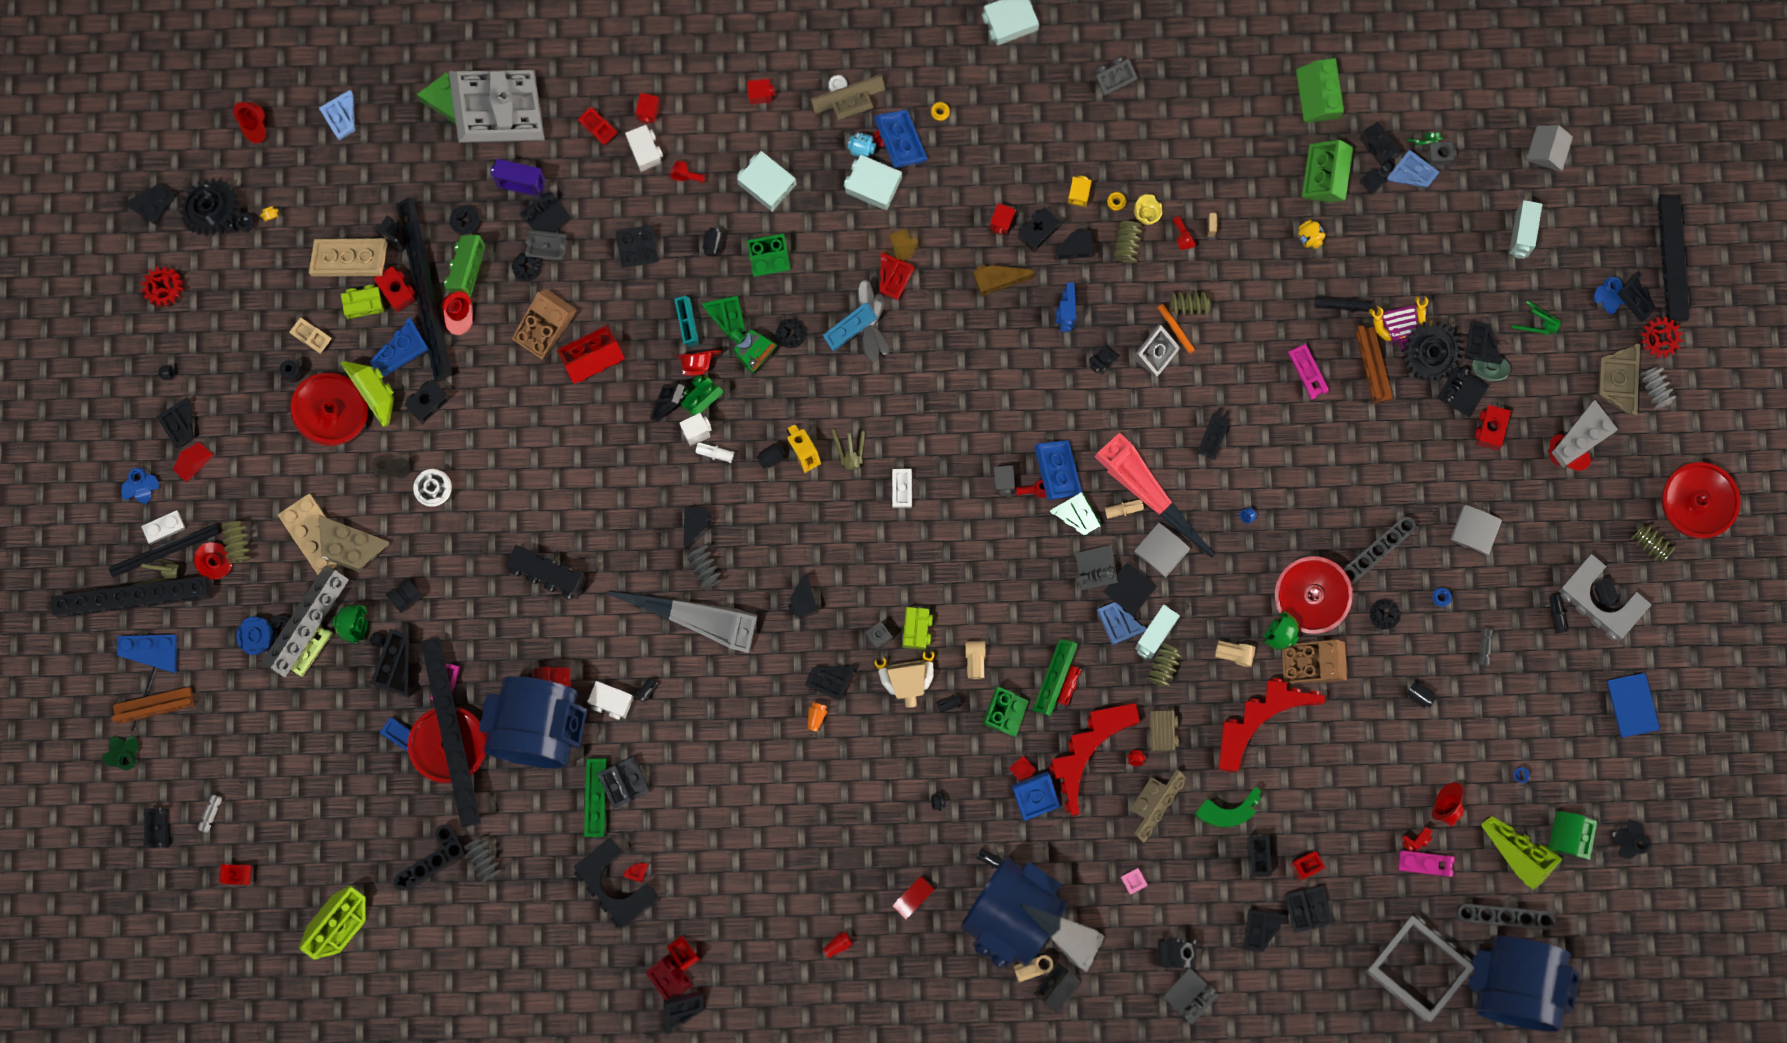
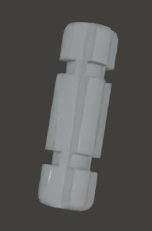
M211 795L209 799L210 804L206 806L201 818L203 820L199 823L198 830L205 833L209 832L210 822L212 823L218 810L217 806L222 801L221 797Z

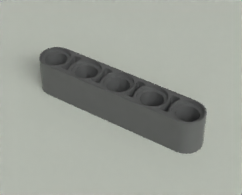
M1403 517L1344 568L1345 572H1349L1353 576L1352 585L1410 536L1416 527L1412 518ZM1401 524H1408L1410 531H1404L1401 528ZM1387 536H1393L1396 542L1393 544L1389 543ZM1379 548L1382 553L1381 556L1374 555L1372 549ZM1364 560L1367 563V568H1361L1358 565V561Z
M1471 904L1461 905L1455 910L1457 921L1467 924L1547 930L1555 924V917L1547 911ZM1463 908L1469 911L1468 919H1464L1461 916ZM1482 910L1489 913L1487 921L1481 918ZM1502 912H1506L1509 916L1507 923L1503 922L1500 918ZM1522 914L1528 916L1529 921L1527 924L1521 922L1520 916ZM1542 915L1548 918L1547 926H1543L1540 923Z

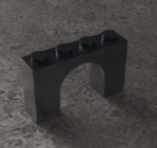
M609 837L574 866L576 869L574 874L580 882L584 880L587 883L588 887L586 889L592 897L597 896L600 902L598 904L605 913L607 911L613 916L611 921L617 928L621 926L625 929L657 903L660 897L648 883L625 899H613L604 892L602 887L604 871L625 854L613 838Z

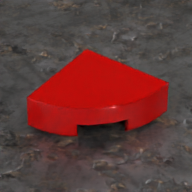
M638 863L632 865L625 871L623 877L642 883L648 864Z

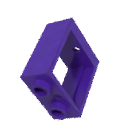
M497 159L496 164L492 165L490 174L497 188L541 197L545 183L541 168Z

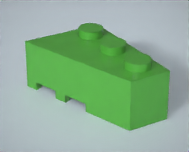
M446 72L419 92L417 96L421 103L431 107L455 124L450 79Z

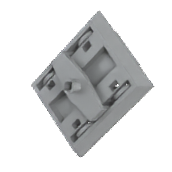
M534 69L449 71L451 97L459 143L545 140Z

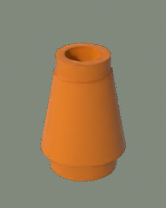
M812 702L808 710L807 729L818 732L827 713L826 705Z

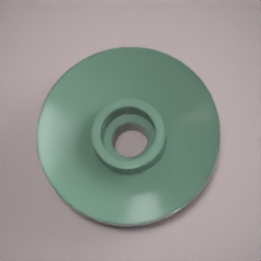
M1502 358L1501 365L1473 360L1472 363L1474 373L1489 381L1503 380L1509 376L1511 370L1509 363L1504 358Z

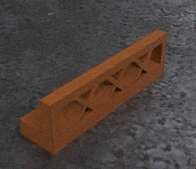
M1364 325L1358 326L1355 335L1372 402L1377 404L1391 401L1393 397L1375 327L1364 328Z
M187 687L114 704L115 715L112 716V720L116 724H123L195 707L191 688Z

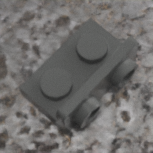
M1122 56L1113 59L1112 64L1108 66L1101 65L1095 69L1096 72L1092 73L1103 95H1107L1138 79L1129 58H1122Z

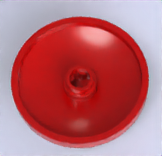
M320 373L305 379L296 388L291 400L290 413L293 424L305 438L320 445L336 446L351 441L362 431L368 416V404L351 379L335 373Z
M1705 462L1690 463L1676 470L1666 481L1661 497L1663 512L1668 522L1681 534L1695 539H1709L1725 532L1737 519L1741 505L1740 493L1733 478L1722 468Z
M1309 556L1292 562L1283 570L1276 583L1275 602L1279 613L1284 610L1296 619L1299 631L1310 634L1324 633L1337 627L1347 617L1353 602V588L1349 576L1336 562L1325 557Z
M455 707L470 775L477 771L485 758L486 735L479 731L480 722L473 714L465 709ZM434 708L423 714L413 725L408 738V753L412 764L422 776L436 783L452 784Z

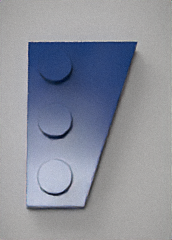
M410 317L406 320V324L400 330H397L389 343L384 345L370 361L372 367L378 368L383 377L429 350Z
M177 635L117 636V656L176 674Z

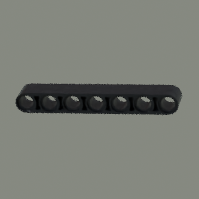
M1679 195L1659 196L1657 204L1666 317L1668 322L1674 320V322L1688 321L1689 301L1681 200Z

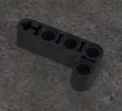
M441 825L436 829L435 836L441 848L397 874L394 878V885L397 889L410 891L464 857V846L453 828ZM448 829L450 836L447 839H442L441 832ZM454 846H458L460 849L457 856L451 855V849ZM441 856L443 862L440 866L436 867L434 859ZM425 867V875L418 877V868ZM402 878L409 879L406 881V886L400 885Z

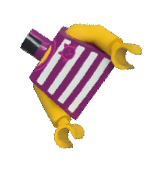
M1424 295L1422 303H1419L1418 296L1415 298V302L1418 305L1417 308L1416 305L1383 312V309L1377 306L1378 312L1374 314L1373 309H1370L1369 313L1374 317L1373 322L1376 333L1385 341H1389L1390 345L1400 343L1401 349H1405L1406 346L1402 344V342L1408 341L1405 335L1411 336L1410 329L1417 330L1416 324L1423 326V321L1426 319L1425 306L1428 304L1427 297Z

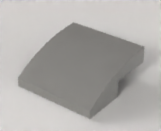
M1463 505L1450 540L1465 548L1470 547L1484 555H1489L1502 520L1479 509Z
M1158 523L1134 552L1150 564L1151 568L1166 578L1189 552L1190 547Z

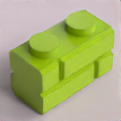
M375 285L365 286L363 290L358 291L354 288L348 289L346 293L341 294L343 311L347 319L385 312L382 292Z
M906 607L903 648L926 650V645H930L931 634H928L927 631L928 626H932L933 615L929 614V609Z

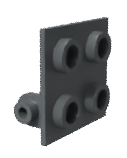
M1112 545L1075 553L1079 576H1076V582L1081 585V590L1118 583Z
M1188 969L1163 998L1193 1024L1219 995L1193 970Z

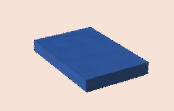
M907 110L880 114L874 117L894 168L923 163L928 160Z
M1069 440L1034 445L1047 500L1072 498L1080 494L1082 489Z
M1646 673L1606 681L1620 738L1660 730Z

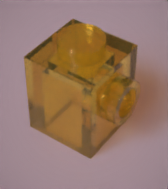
M907 229L889 234V240L896 259L907 260L915 254L914 248L917 245L914 237H910Z

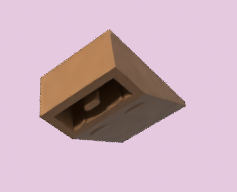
M547 289L539 291L512 339L543 360L567 328L577 309Z
M1328 640L1299 643L1294 646L1290 645L1282 650L1284 683L1347 681L1345 642Z

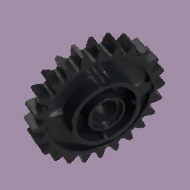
M212 178L211 182L205 179L204 184L198 182V187L191 186L192 191H186L188 197H182L185 203L180 204L183 209L179 211L182 215L181 219L187 228L198 235L203 233L207 236L210 232L214 236L216 230L222 233L221 228L228 229L227 223L233 224L234 222L231 218L237 217L235 211L239 210L237 204L240 203L237 199L238 195L232 186L221 179L216 181Z
M1430 320L1429 323L1423 321V326L1416 324L1417 330L1410 329L1411 336L1405 335L1408 341L1402 342L1406 346L1405 349L1401 350V352L1405 353V356L1401 359L1407 360L1404 366L1410 367L1408 372L1414 373L1415 378L1420 377V380L1423 381L1426 379L1430 382L1433 379L1440 381V376L1447 378L1446 372L1453 373L1451 367H1457L1455 361L1460 360L1457 354L1462 351L1458 350L1457 347L1461 343L1456 342L1459 336L1453 335L1455 330L1449 329V325H1443V322L1440 321L1437 323L1433 320ZM1433 346L1434 352L1430 356L1429 349Z

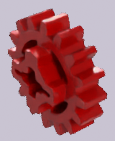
M157 266L155 272L149 270L150 275L143 276L146 282H141V285L145 287L141 289V292L146 294L144 298L147 301L150 300L149 303L151 305L156 303L159 308H161L162 304L169 307L168 302L175 304L174 299L181 298L178 292H183V289L180 287L183 282L178 280L180 275L178 273L175 274L172 268L168 271V268L164 266L160 270ZM158 285H160V286H161V285H162V286H165L167 289L161 288V287L159 288Z
M1657 317L1655 318V323L1652 320L1648 321L1650 326H1643L1646 332L1640 333L1644 337V340L1640 341V343L1646 344L1643 349H1650V356L1656 353V358H1660L1661 354H1663L1664 358L1668 357V353L1674 355L1673 349H1680V346L1677 344L1678 342H1683L1682 339H1679L1683 332L1677 331L1680 325L1674 326V320L1667 322V317H1664L1662 321ZM1658 325H1665L1662 330L1654 329ZM1671 331H1673L1674 340L1671 339V335H1670V332H1671ZM1664 333L1666 341L1659 342L1660 338L1656 334ZM1649 335L1652 336L1653 339L1652 345L1649 341ZM1662 345L1669 346L1666 350H1659Z

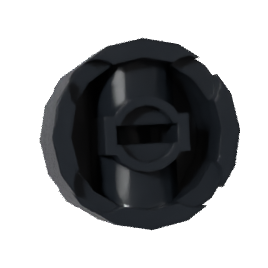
M1158 938V967L1196 969L1197 940L1183 941L1181 938Z

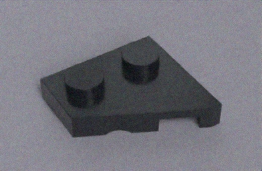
M159 183L125 202L124 205L156 225L176 197V194Z
M1470 322L1464 359L1501 365L1502 358L1497 350V343L1493 338L1490 324Z
M680 384L663 385L650 419L658 421L678 405L684 396L683 390L685 387Z
M855 666L813 667L805 686L841 701Z
M701 990L663 1000L664 1031L667 1035L672 1033L671 1029L680 1022L682 1025L685 1024L690 1018L704 1010Z

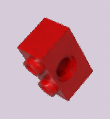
M392 266L385 270L382 276H376L374 280L396 313L416 301L413 297L416 293L410 284L407 286L404 284L403 280L406 278L400 269L396 271ZM394 286H401L399 291L392 292Z
M1488 405L1485 410L1482 409L1479 420L1482 421L1480 428L1477 427L1474 436L1477 439L1476 445L1498 451L1503 444L1511 411ZM1487 424H1493L1496 431H1490Z

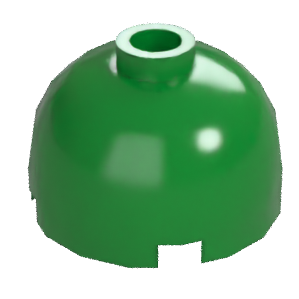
M347 605L342 607L337 615L334 616L333 627H335L339 638L356 644L359 643L358 640H363L368 625V620H364V614H367L365 606Z
M1284 610L1278 614L1281 618L1279 620L1274 619L1264 635L1266 640L1262 641L1267 646L1276 650L1286 649L1290 645L1294 646L1299 639V636H1297L1299 626L1296 619Z

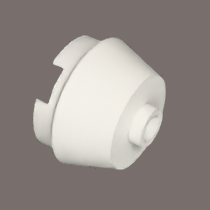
M428 469L421 472L413 486L415 497L426 506H438L444 503L450 496L452 489L451 481L447 474L438 469Z

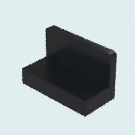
M387 215L376 231L381 239L387 240L388 245L402 252L403 248L398 239L395 238L399 228L394 219Z
M1057 963L1033 994L1057 1013L1079 987L1081 981L1069 970Z

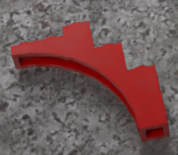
M1271 678V681H1267L1265 684L1264 703H1261L1259 699H1249V701L1244 703L1242 724H1239L1238 720L1228 719L1227 722L1222 724L1217 770L1237 773L1247 742L1259 726L1277 713L1293 707L1305 705L1322 706L1325 703V695H1320L1321 692L1319 691L1302 693L1301 689L1290 688L1287 691V683L1282 682V679Z
M1136 703L1090 712L1086 720L1088 729H1092V732L1072 735L1070 737L1071 741H1068L1069 752H1073L1074 755L1052 759V764L1049 765L1050 775L1054 776L1055 780L1063 779V782H1060L1062 794L1066 793L1065 810L1066 813H1070L1071 817L1079 815V782L1089 757L1110 736L1140 723Z

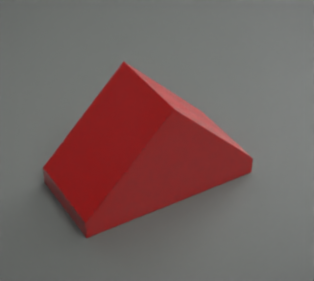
M198 442L181 451L173 470L185 482H188L210 460L213 454Z
M1317 851L1289 864L1298 882L1325 869Z
M683 935L667 946L669 952L684 972L700 961Z

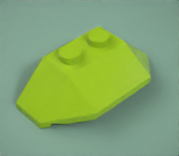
M341 362L340 364L382 427H387L390 424L395 398L392 395L394 391L388 383L385 385L381 379L383 375L380 370L358 363Z
M348 886L333 894L307 925L299 949L314 960L340 953L365 923L366 897L352 886Z

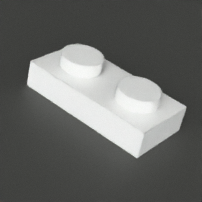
M892 469L893 508H912V469Z
M177 510L141 526L150 545L186 529Z

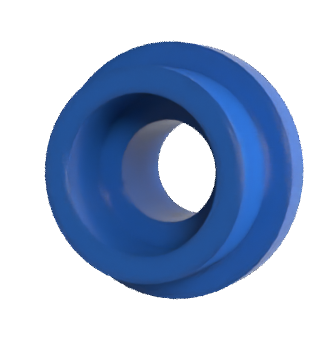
M1437 588L1432 594L1434 604L1439 607H1445L1451 602L1452 595L1446 588ZM1438 595H1444L1445 600H1439Z

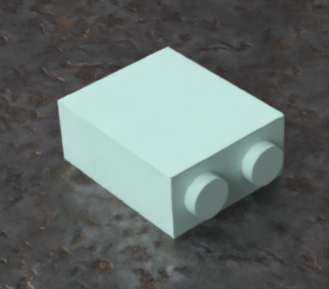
M999 0L984 6V11L981 14L984 23L989 25V36L992 41L995 40L996 45L1038 31L1039 22L1029 0Z
M761 151L758 155L755 154L751 158L750 164L746 169H741L737 175V181L739 186L773 212L795 187L796 178Z
M860 155L859 159H855L853 162L851 176H847L844 182L846 194L887 211L902 179V172Z
M1523 200L1516 211L1509 254L1514 255L1516 258L1523 259L1528 257L1536 246L1542 209L1541 203Z
M1163 605L1135 648L1138 650L1137 654L1144 659H1147V657L1152 659L1180 615Z

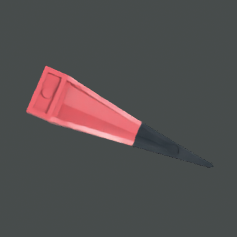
M1118 433L1097 452L1094 457L1108 469L1107 472L1207 555L1210 557L1214 556L1213 551L1185 520L1160 487L1135 447L1123 435Z

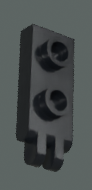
M1220 407L1217 414L1212 413L1197 454L1215 460L1230 423V419L1227 418L1230 411L1226 410L1224 417L1220 416L1222 412Z

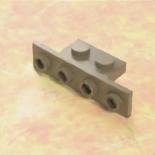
M882 75L811 98L814 113L817 114L833 108L837 119L840 120L872 109L873 106L869 95L885 90Z
M1179 770L1175 771L1167 785L1151 777L1130 810L1144 819L1134 833L1141 842L1144 843L1151 836L1154 827L1163 818L1164 812L1173 803L1178 791L1183 788L1187 778Z

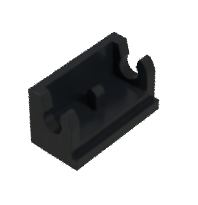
M144 808V848H169V809Z

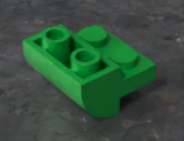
M784 233L747 240L753 277L790 270Z
M699 375L693 379L692 384L688 388H684V396L679 405L692 417L702 413L722 395L723 390L706 375Z
M995 687L982 724L992 730L1016 737L1029 701L1003 688Z
M1556 811L1548 850L1590 860L1598 821L1578 814Z

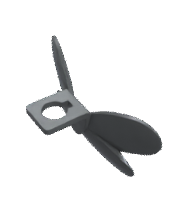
M862 280L858 286L859 307L868 302L878 318L858 334L863 333L862 344L866 357L871 361H876L879 357V351L883 355L889 353V347L885 338L874 326L883 311L884 297L881 294H877L874 297L870 282Z

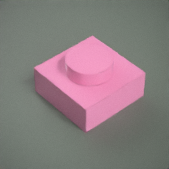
M1139 868L1120 877L1129 895L1148 886Z

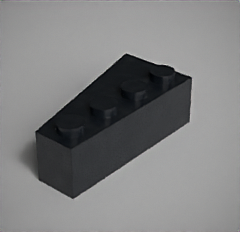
M515 545L506 563V567L510 569L509 573L517 577L520 574L526 576L527 581L535 585L539 582L548 591L554 592L557 590L561 592L562 597L568 600L572 598L578 599L587 580L583 572L576 570V573H574V570L564 564L558 566L552 559L547 557L540 558L539 554Z

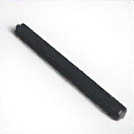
M212 524L109 567V572L112 577H116L140 567L141 564L150 563L219 534V529L216 524Z

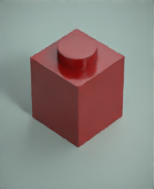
M769 79L747 81L750 105L772 102L771 96H775L774 84L770 85Z
M640 93L635 111L636 119L643 124L655 123L660 104L658 96Z
M998 203L990 222L992 232L998 235H1007L1016 209Z

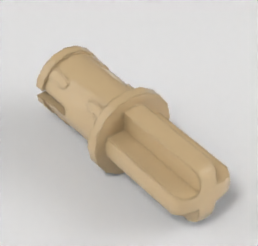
M1141 499L1126 503L1122 501L1121 504L1105 507L1107 519L1121 515L1126 516V514L1144 510Z

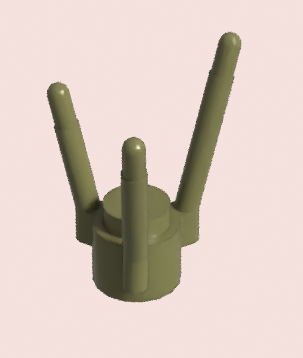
M832 429L831 432L841 458V466H845V470L859 469L860 464H862L865 431H861L858 456L856 452H853L851 433L847 434L849 453H846L844 457L835 429Z
M161 558L155 561L165 564L163 566L141 564L142 568L161 570V575L165 576V578L135 582L134 585L177 580L180 565Z

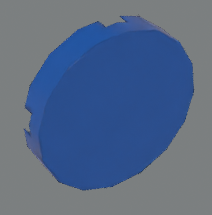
M249 617L238 628L236 639L238 646L245 653L260 655L270 648L274 632L271 624L262 617Z

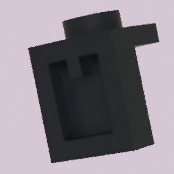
M1104 345L1089 359V367L1095 373L1104 375L1117 361L1118 357Z

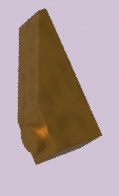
M986 265L977 267L976 271H973V278L980 297L1034 279V271L1029 269L993 265L986 267Z

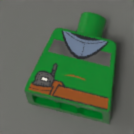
M736 328L729 336L737 343L732 352L751 374L756 371L777 346L751 329L744 335Z

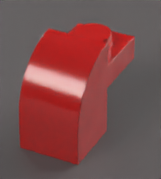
M542 667L532 670V678L571 687L570 667Z

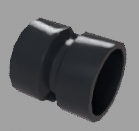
M407 577L398 584V589L393 588L385 594L401 614L408 609L409 602L415 603L422 597Z

